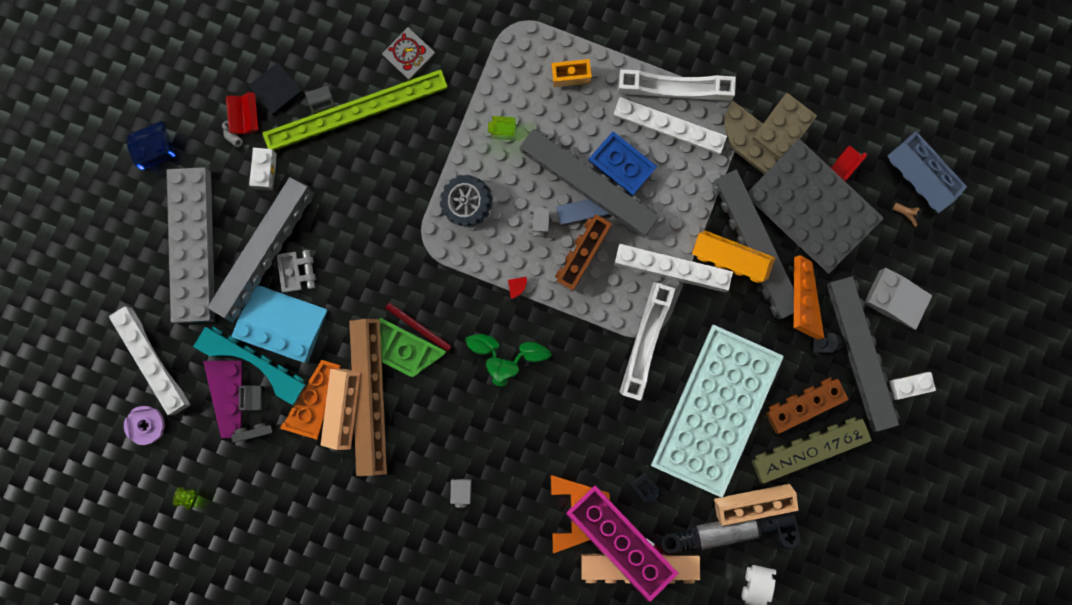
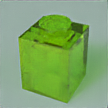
M492 116V121L488 122V133H491L492 139L514 140L516 118Z

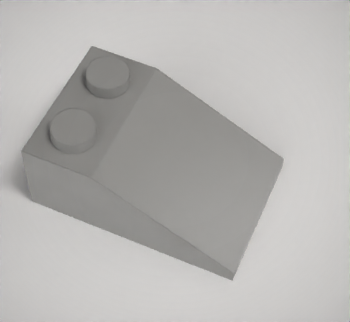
M884 268L879 271L864 301V305L916 330L932 295L905 277Z

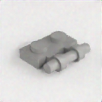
M310 250L302 251L303 258L300 259L297 257V252L277 254L283 293L302 290L301 282H307L308 289L315 288L314 281L316 277L313 274V257L310 256ZM299 265H304L306 275L300 276Z

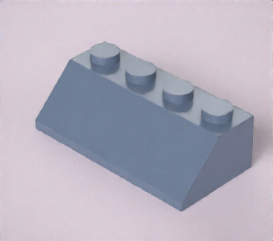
M917 131L887 156L891 164L903 173V177L915 186L916 191L923 195L930 207L938 213L953 203L967 188Z

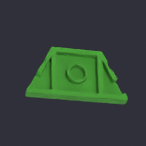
M380 318L381 360L383 363L413 378L445 355L446 351Z

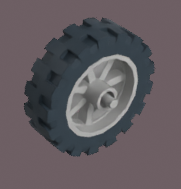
M458 175L457 178L450 179V183L444 186V191L440 195L442 198L440 206L443 208V214L447 216L450 222L463 227H473L478 223H482L483 219L489 216L490 213L488 212L492 209L493 205L491 204L493 196L490 194V188L484 181L471 175ZM470 187L467 195H465L462 188ZM473 189L476 190L478 195L471 197ZM457 192L461 194L459 198H455ZM479 199L478 206L474 205V200ZM454 201H459L460 205L455 208ZM465 206V215H462L458 211ZM469 207L475 209L471 214H469Z

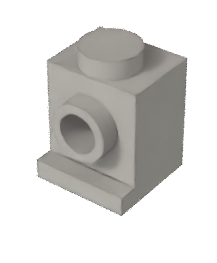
M530 207V214H534V217H530L529 228H533L534 237H544V234H548L549 209Z

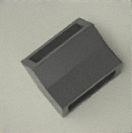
M329 86L306 92L312 114L335 107Z
M239 386V410H262V386Z

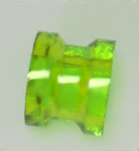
M178 487L174 495L173 505L177 507L181 505L185 509H190L195 498V490L187 491L183 487Z

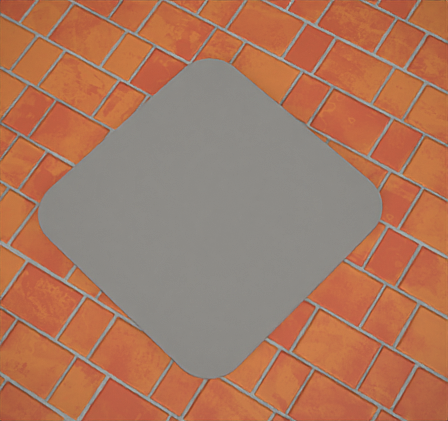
M528 20L514 23L499 34L492 47L434 190L421 226L424 246L437 262L510 291L508 280L527 276V285L521 296L631 338L637 337L653 282L675 288L670 308L661 326L662 328L671 317L684 282L615 266L614 262L618 246L623 244L692 261L694 258L692 253L698 234L704 231L717 198L712 187L714 185L713 181L726 175L735 151L728 143L727 138L721 154L718 155L614 117L613 114L619 98L622 97L726 135L724 117L732 101L618 94L620 69L639 70L662 76H682L538 21ZM590 59L592 75L590 84L553 88L551 63ZM532 129L537 132L538 130L544 132L548 136L547 139L551 142L556 141L560 143L564 151L577 155L580 162L590 164L594 168V172L599 175L602 172L592 165L588 159L612 131L657 166V169L634 194L635 197L641 200L643 206L646 208L649 206L657 212L656 215L659 216L657 222L647 236L643 238L613 216H603V219L612 223L611 228L573 293L556 283L558 278L555 275L560 267H565L567 263L565 258L569 251L573 252L577 245L574 243L579 234L583 235L586 231L584 226L587 220L560 226L556 206L587 200V198L520 152L521 144ZM458 175H471L479 178L490 188V194L493 196L491 201L493 205L492 209L488 212L490 213L489 216L485 217L482 223H478L473 227H463L450 222L447 216L443 214V208L440 206V201H442L440 195L444 191V186L450 183V179H455ZM610 179L609 182L616 186V183ZM470 187L462 188L465 195H467ZM473 189L471 197L478 195L476 190ZM457 192L455 198L461 196L460 192ZM479 199L474 200V205L478 206ZM454 201L455 208L460 205L459 201ZM465 206L458 211L462 215H465ZM469 207V214L475 210L473 207ZM530 207L549 209L548 234H544V237H534L533 228H529L530 217H534V214H530Z

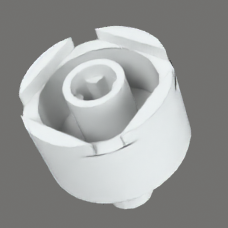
M752 565L751 568L747 567L745 579L748 581L747 587L744 586L742 591V600L745 601V604L769 605L767 602L772 601L775 580L772 574L776 575V570Z

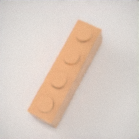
M330 369L321 446L335 450L351 449L361 372L347 369Z
M790 484L714 499L716 515L722 526L799 511L797 495Z

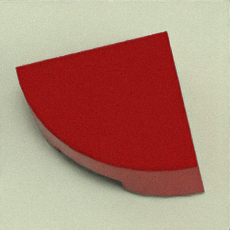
M527 276L508 280L511 299L517 298L522 294L527 285Z

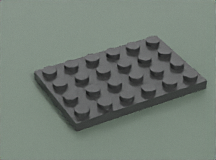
M800 139L748 191L751 201L828 274L884 219Z

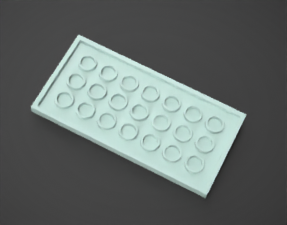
M712 325L651 466L723 498L784 356Z

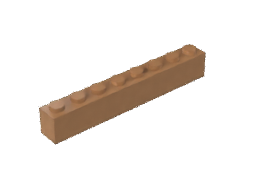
M380 319L349 321L352 371L361 372L354 421L356 476L387 474Z

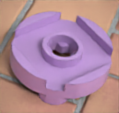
M149 406L136 407L124 421L126 436L136 444H152L163 435L165 423L158 409ZM143 420L149 423L146 431H144V428H140Z

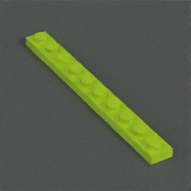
M438 70L263 132V136L268 149L274 151L446 90L448 87L442 71Z

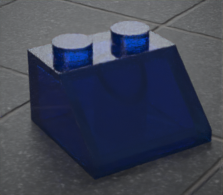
M163 121L127 135L128 151L134 166L140 170L176 156Z

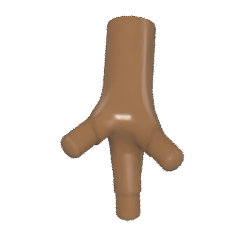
M895 203L893 210L907 216L916 227L918 224L913 215H917L920 208L913 209Z

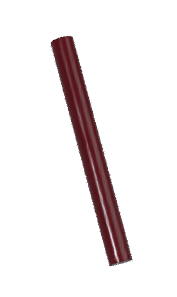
M390 302L387 304L385 309L446 352L451 349L452 346L399 308Z

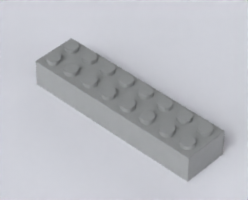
M205 167L167 169L171 322L176 324L215 322V312L207 308L214 297L211 171Z

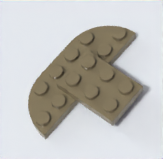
M788 93L782 97L764 123H761L732 101L724 117L727 141L737 154L765 174L802 137L817 115Z

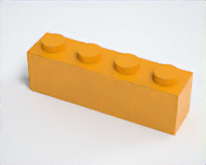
M706 230L698 234L692 253L698 256L697 259L700 261H711L718 268L731 269L734 274L739 276L744 274L749 276L750 280L757 283L764 282L769 278L776 258Z

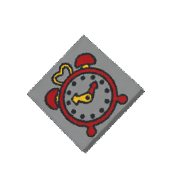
M408 27L382 53V56L409 81L435 55V52Z

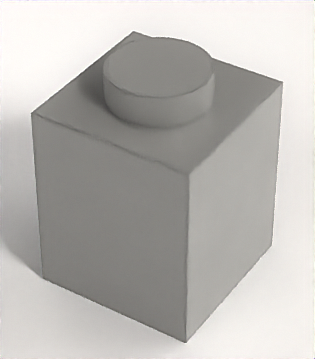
M472 479L451 480L450 504H455V507L464 508L466 504L471 503Z

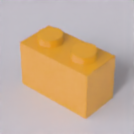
M590 59L551 63L553 88L591 83Z

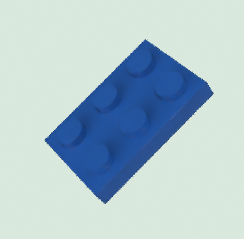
M614 131L611 132L588 159L592 165L613 182L623 187L631 196H634L657 169L654 163Z

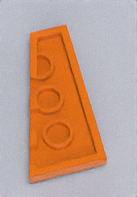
M799 255L794 257V328L819 340L824 338L813 263Z
M321 360L280 429L318 440L324 422L330 369H340V365Z

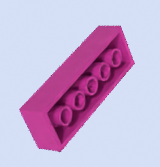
M596 486L588 491L566 513L572 522L648 602H651L679 574Z

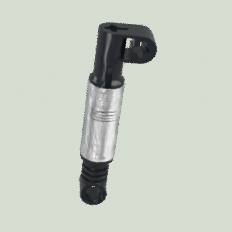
M794 512L724 526L721 525L720 521L694 526L689 530V533L684 531V534L680 532V535L678 533L665 535L660 541V548L665 554L672 555L682 552V549L687 551V548L691 550L693 547V549L699 551L722 545L735 544V542L758 539L763 534L775 532L779 546L790 550L799 545L800 534ZM792 528L793 532H790L788 534H781L780 531ZM788 536L793 538V541L790 543L785 541V538ZM667 539H672L675 542L674 549H668L665 546Z

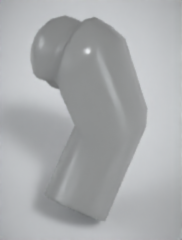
M228 121L223 122L222 128L224 129L226 140L236 147L241 146L242 139L237 134L229 133Z

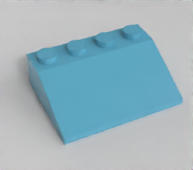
M258 285L252 292L250 300L246 302L231 337L308 364L328 310Z

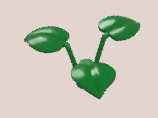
M476 334L465 339L467 346L477 354L492 353L493 357L487 360L486 367L493 378L492 382L497 386H506L508 379L518 374L519 368L516 364L521 357L524 356L527 361L540 362L552 356V353L544 346L535 342H525L519 347L521 353L512 362L496 358L495 349L499 348V343L491 336Z

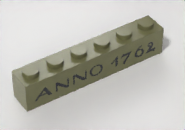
M849 418L845 420L846 424L827 427L828 431L824 433L817 431L809 434L810 438L806 440L799 438L791 441V446L784 447V445L774 448L773 453L767 455L766 452L756 455V459L752 460V464L760 483L764 484L872 441L863 419Z

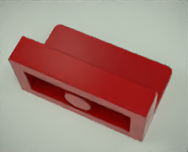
M247 92L243 96H227L229 133L252 134L257 131L255 93Z
M849 145L830 168L846 181L867 154L864 152L861 155Z

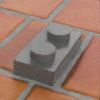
M265 423L254 425L253 430L246 431V428L234 430L235 434L231 435L232 443L271 434V425L266 426Z

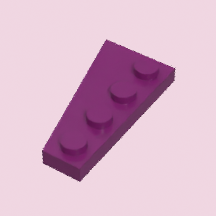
M203 361L221 438H231V435L235 434L234 430L242 428V410H239V386H243V361Z

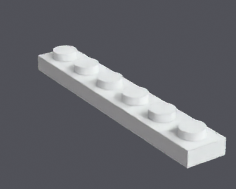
M622 97L619 98L613 114L614 117L718 155L721 154L727 138L726 135Z

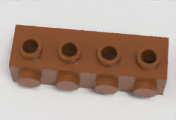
M596 214L593 219L589 217L584 226L586 231L583 235L579 234L574 243L577 245L573 252L569 251L565 258L567 262L565 267H560L555 275L558 278L556 280L558 285L573 293L611 228L612 223Z
M831 377L820 382L821 386L817 388L811 386L803 390L805 393L803 395L797 396L795 394L786 398L787 402L782 405L778 402L770 406V411L765 413L775 433H782L849 400L839 379L832 380Z

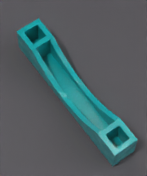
M214 326L212 328H204L194 344V348L210 357L235 356L251 362L266 375L273 386L276 396L291 405L296 404L300 394L307 386L304 384L305 379L296 374L294 377L287 374L288 369L281 365L276 367L270 364L272 362L271 359L264 355L261 357L255 355V350L246 345L243 348L238 345L239 341L231 336L226 338L221 335L223 331Z

